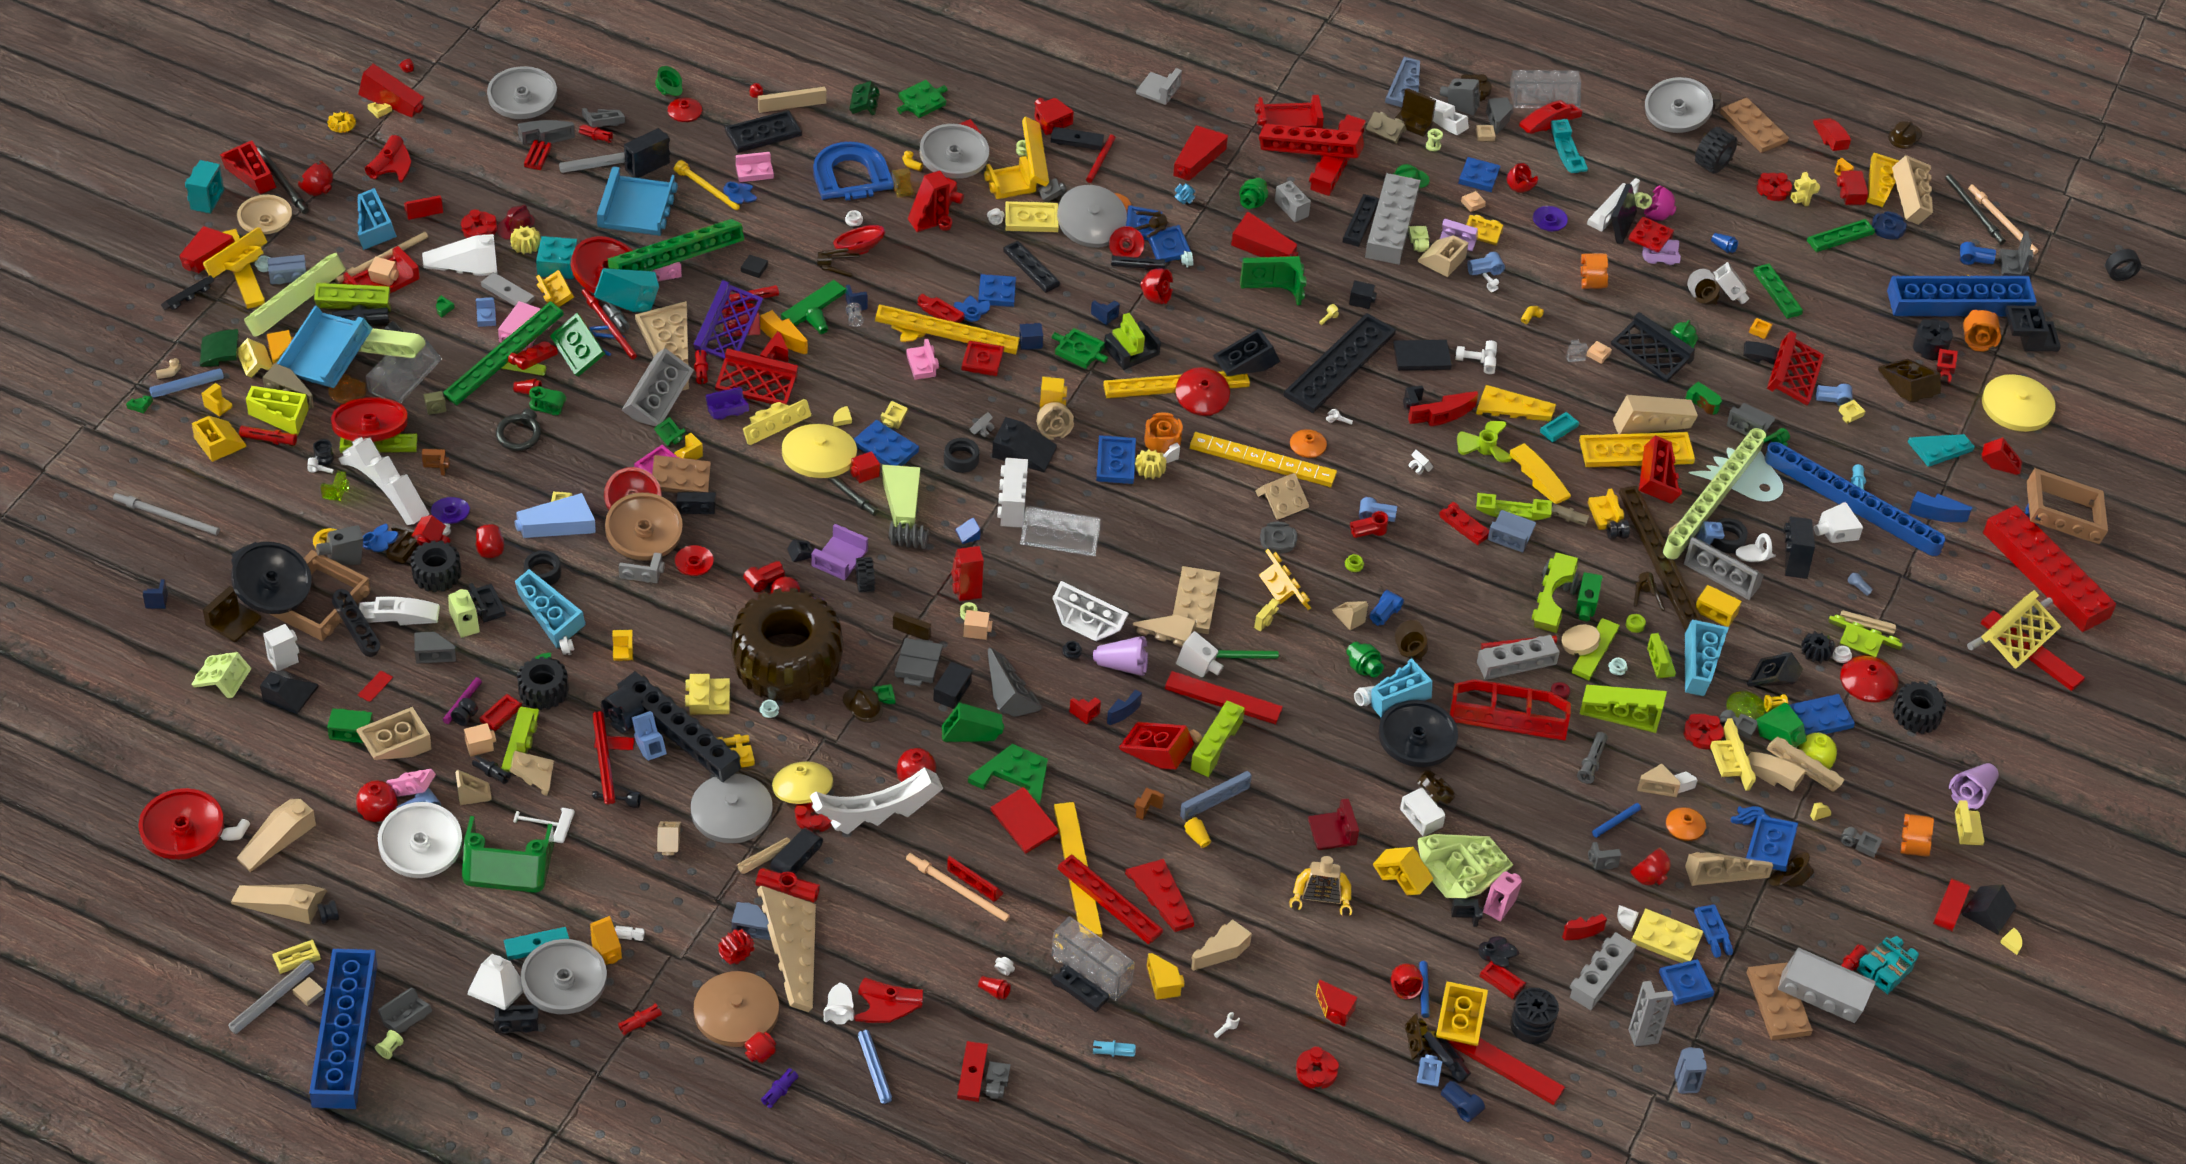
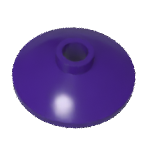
M1554 206L1540 207L1533 214L1534 223L1546 231H1559L1568 222L1565 212Z
M456 497L442 498L431 507V515L446 524L458 523L467 518L470 513L468 503Z

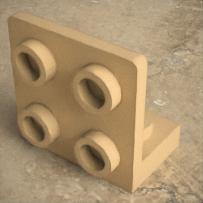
M1295 473L1265 484L1255 490L1258 497L1262 495L1267 497L1277 520L1309 507Z

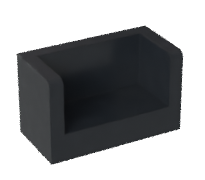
M951 662L934 688L933 700L955 709L972 683V669Z

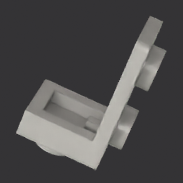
M654 553L650 567L620 563L619 577L627 580L658 583L660 573H664L665 562H662V554Z

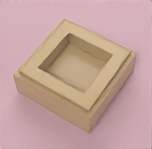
M1493 125L1476 126L1478 141H1495L1496 136Z
M308 977L293 989V994L308 1006L323 995L324 991L316 982Z

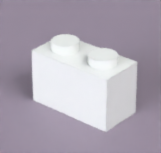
M286 624L263 633L268 660L276 671L299 662L297 655L299 649L295 643L297 636L293 630H289Z
M1423 788L1402 797L1400 810L1423 837L1443 828L1445 813L1442 808L1435 804L1430 798L1429 793H1426Z

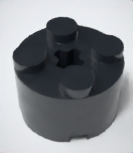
M1922 320L1913 341L1914 351L1921 353V357L1925 359L1938 360L1939 350H1949L1953 338V332L1949 327V323L1946 321Z
M623 685L601 701V709L606 718L610 717L613 721L610 725L620 733H624L634 727L631 717L646 713L642 706L644 701L639 693L634 694L626 685Z

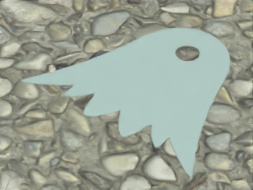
M1727 448L1728 458L1733 454L1734 449ZM1760 451L1731 489L1754 500L1772 501L1781 496L1783 483L1774 469L1765 462V457ZM1713 457L1719 467L1707 465L1706 467L1711 471H1693L1689 473L1712 480L1728 459ZM1767 484L1770 486V490L1764 492L1760 490L1759 486Z

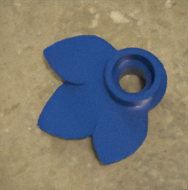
M727 182L723 188V192L729 196V199L738 204H742L743 201L750 203L757 199L750 192L753 186L749 184Z
M970 295L963 303L955 302L954 307L965 314V320L975 322L981 318V315L989 311L990 303L989 301L978 303Z
M388 524L381 525L374 529L373 532H368L363 536V548L367 550L372 549L374 552H382L388 548V544L393 543L397 539L399 533L388 531Z

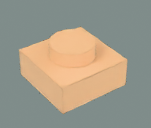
M1476 191L1462 196L1461 202L1470 212L1483 208L1486 204V201Z
M1596 341L1587 350L1586 356L1602 364L1611 354L1612 349Z

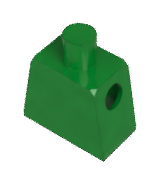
M1583 573L1575 613L1579 614V619L1582 621H1589L1590 617H1593L1595 614L1602 575Z

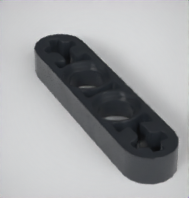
M338 589L332 597L335 609L361 652L368 657L377 655L380 649L378 638L351 594L345 589ZM338 597L345 598V601L338 600ZM352 611L357 617L353 619L348 618L346 612ZM362 627L366 630V633L363 635L358 634L356 628ZM368 644H369L370 646H373V645H374V649L372 650L371 647L367 648V645H368Z

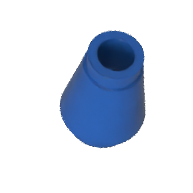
M1714 233L1711 238V242L1726 253H1734L1738 247V240L1735 237Z

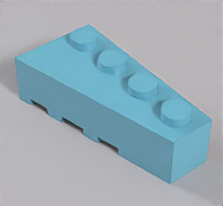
M530 569L515 580L518 595L557 649L560 647L559 640L564 639V636L570 639L586 625L583 611Z
M1697 620L1691 621L1685 633V693L1705 695L1712 681L1729 627Z

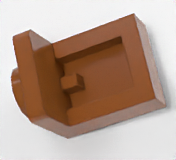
M422 449L423 467L440 468L441 475H445L446 469H449L450 459L446 457L445 450Z
M1146 788L1141 798L1138 797L1134 805L1136 818L1143 820L1150 806L1162 809L1165 795L1156 790Z

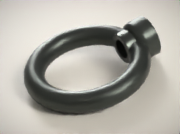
M526 408L522 414H513L504 418L496 428L498 442L504 448L512 451H523L533 447L541 436V428L536 421L537 414L533 410ZM521 421L526 426L531 425L534 433L527 442L515 444L505 439L503 435L505 427L512 422Z

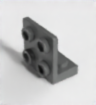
M2024 231L2018 250L2000 249L1999 258L2002 276H2024L2025 273H2028L2029 261L2033 259V250H2031L2032 239L2029 238L2028 231Z
M1743 403L1739 409L1733 407L1730 410L1726 426L1746 436L1754 428L1762 429L1766 433L1774 423L1775 417Z

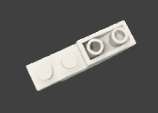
M376 597L375 602L360 603L359 609L368 623L398 621L399 625L437 623L440 606L436 603L413 598Z

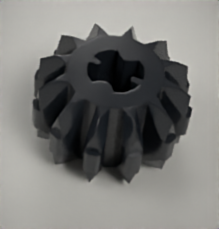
M1816 631L1812 634L1808 633L1801 643V654L1805 655L1806 659H1812L1813 663L1818 661L1821 664L1823 661H1828L1834 652V641L1830 640V635L1824 636L1823 632L1820 634Z

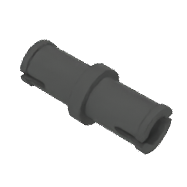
M608 303L610 308L605 304L603 310L608 314L613 324H616L621 332H626L623 326L628 331L630 324L625 320L624 314L617 310L613 304Z

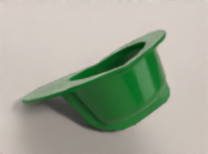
M660 67L655 80L656 88L662 95L680 96L682 94V78L680 74L672 67Z
M1409 164L1400 165L1393 173L1394 175L1420 180L1419 188L1426 187L1430 181L1426 173Z
M1690 320L1677 323L1670 331L1671 334L1694 348L1698 336Z

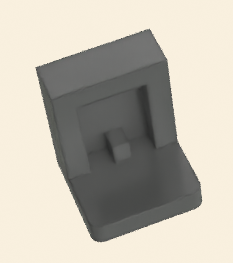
M1056 178L1049 181L1047 186L1042 185L1038 188L1045 203L1060 195L1063 197L1068 191L1063 182L1060 183Z
M1597 842L1592 843L1591 850L1588 851V858L1593 863L1595 870L1618 868L1621 853L1620 849L1600 851Z

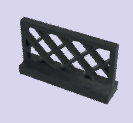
M1640 312L1611 341L1612 346L1666 383L1687 363L1690 364L1694 360V348ZM1635 327L1641 334H1630V331ZM1644 338H1651L1654 340V343L1644 344ZM1631 339H1641L1642 344L1632 345ZM1620 340H1629V345L1618 343ZM1664 347L1668 349V353H1658V348ZM1655 348L1656 354H1645V349ZM1632 349H1642L1643 354L1636 355L1632 352ZM1669 357L1670 363L1659 364V358ZM1672 357H1679L1682 361L1672 363ZM1656 358L1657 364H1649L1646 362V359ZM1660 368H1670L1671 371L1665 375L1660 371Z

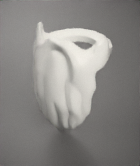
M1766 533L1760 534L1755 544L1741 546L1736 550V556L1748 562H1763L1776 557L1775 554H1772V542ZM1765 541L1767 542V549L1763 547Z
M838 983L829 992L828 1004L823 1012L825 1022L832 1020L835 1024H845L849 1020H854L852 994L845 984Z

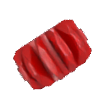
M735 929L732 933H728L726 937L721 938L722 942L718 944L719 955L730 965L733 963L737 965L742 960L745 962V958L750 957V952L754 951L753 939L743 929L739 931Z

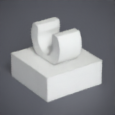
M1415 450L1411 456L1414 460L1409 463V467L1413 469L1415 466H1419L1415 471L1418 475L1422 474L1424 469L1429 472L1433 468L1430 461L1420 452Z

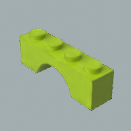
M1557 552L1554 559L1550 558L1548 565L1550 572L1549 575H1545L1542 585L1545 588L1543 592L1539 593L1537 599L1539 606L1538 609H1534L1532 614L1535 628L1557 633L1562 618V609L1555 604L1552 596L1559 586L1573 582L1578 567V558Z
M1226 701L1193 753L1191 770L1207 777L1210 776L1230 735L1235 736L1243 723L1244 707Z

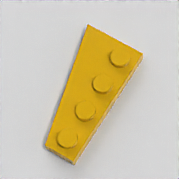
M1877 153L1872 154L1867 203L1883 207L1896 182L1892 167L1899 160Z
M1486 385L1476 414L1482 415L1483 412L1491 413V416L1504 414L1510 415V418L1525 416L1530 420L1551 422L1556 404Z

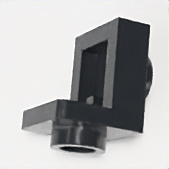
M1412 386L1405 389L1403 405L1408 410V413L1410 406L1419 405V401L1422 400L1423 386Z
M1453 899L1451 917L1472 918L1473 927H1477L1479 920H1482L1483 916L1482 907H1479L1478 899Z

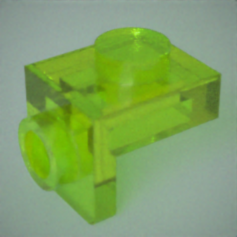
M338 471L333 484H321L322 498L341 501L344 492L349 488L346 472Z

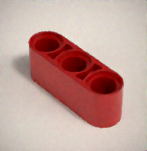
M1951 878L1934 919V925L1951 932L1953 931L1971 887L1970 885Z

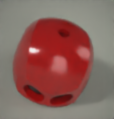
M1525 163L1516 164L1507 175V184L1513 191L1518 193L1528 192L1538 183V176L1532 178L1531 169Z
M489 524L477 528L475 545L481 557L495 558L503 554L504 538L501 535L499 526Z
M1408 963L1395 967L1391 974L1393 991L1400 999L1417 997L1423 987V977L1420 970L1414 964Z

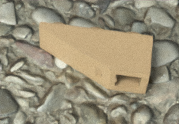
M1179 615L1133 623L1134 629L1137 630L1136 633L1143 636L1148 634L1154 635L1155 639L1164 642L1167 639L1173 641V644L1179 647H1183V644L1197 626L1195 620Z
M1232 919L1227 925L1224 924L1219 929L1216 936L1210 937L1201 950L1197 949L1194 952L1191 969L1197 970L1237 958L1250 946L1252 933Z

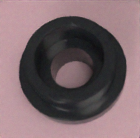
M1068 641L1063 646L1062 653L1068 659H1077L1082 654V648L1078 642Z

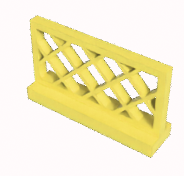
M2035 590L2025 596L1981 636L1985 642L1990 640L2015 669L2061 628L2059 623L2036 599L2039 595ZM2032 606L2039 611V616L2032 614ZM2021 617L2028 618V625L2021 624ZM2033 619L2039 620L2040 628L2033 627ZM2045 622H2049L2053 629H2045ZM2010 627L2017 628V635L2010 634ZM2022 629L2029 630V638L2022 636ZM2034 631L2041 633V640L2034 639ZM1997 638H2006V645H2002ZM2011 639L2018 640V648L2012 647ZM2023 641L2030 642V650L2023 648ZM2012 651L2019 652V661L2012 656Z

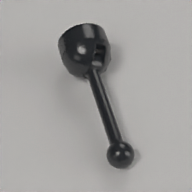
M598 791L592 793L594 799L604 798L603 794H600ZM630 792L626 797L615 795V799L624 800L629 807L639 808L641 792Z

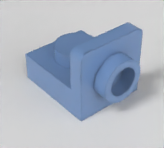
M477 298L478 327L496 326L494 298Z
M1707 521L1702 523L1696 535L1697 539L1709 545L1713 542L1714 538L1723 539L1725 536L1720 522Z
M1425 1055V1058H1420L1416 1083L1438 1087L1442 1061H1439L1436 1056Z

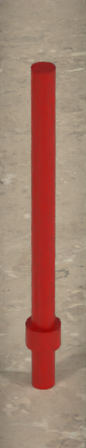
M583 289L582 294L586 298V303L589 307L595 310L606 326H609L610 332L630 359H636L637 354L601 308L598 299L592 296L587 289Z

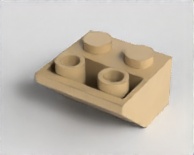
M1454 235L1436 240L1418 259V262L1448 277L1466 258L1469 243Z

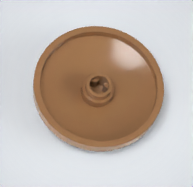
M635 493L627 495L613 504L606 516L605 532L609 543L617 552L634 560L647 561L652 560L654 553H661L663 557L678 545L682 535L683 524L678 509L669 500L652 493Z
M732 971L711 978L700 988L694 1000V1018L697 1027L708 1039L723 1046L742 1047L745 1046V1042L756 1032H767L769 1034L776 1025L779 1016V1001L773 987L763 978L748 972Z

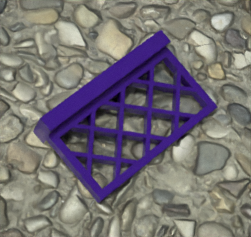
M722 280L694 342V349L699 350V352L704 350L706 353L721 359H725L723 349L733 346L736 351H741L763 302V298L729 285V282ZM731 291L738 293L741 299L731 303L729 299ZM750 299L758 301L756 306L748 309L745 301ZM743 303L745 311L736 314L733 306ZM731 307L734 315L724 319L722 311ZM748 314L749 322L741 325L738 317ZM736 319L738 327L729 330L726 322ZM724 323L726 331L717 335L715 327ZM740 330L742 338L733 341L730 333ZM728 334L731 343L721 346L718 338ZM717 340L718 348L713 350L707 348L709 341Z

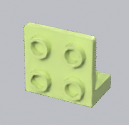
M238 652L212 655L205 660L204 666L196 674L192 685L193 687L217 685L227 698H233L252 668Z

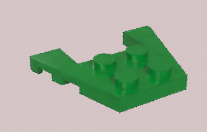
M1011 744L968 777V783L984 790L994 775L1029 790L1028 793L1040 806L1048 759Z

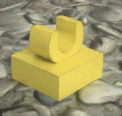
M1855 400L1845 403L1839 408V412L1843 415L1842 419L1847 424L1863 417L1865 414V410Z

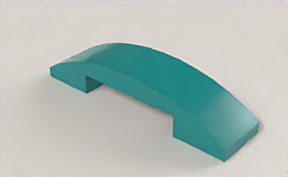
M1568 119L1551 121L1555 145L1566 169L1570 173L1588 171L1583 156H1579L1571 137L1572 129Z

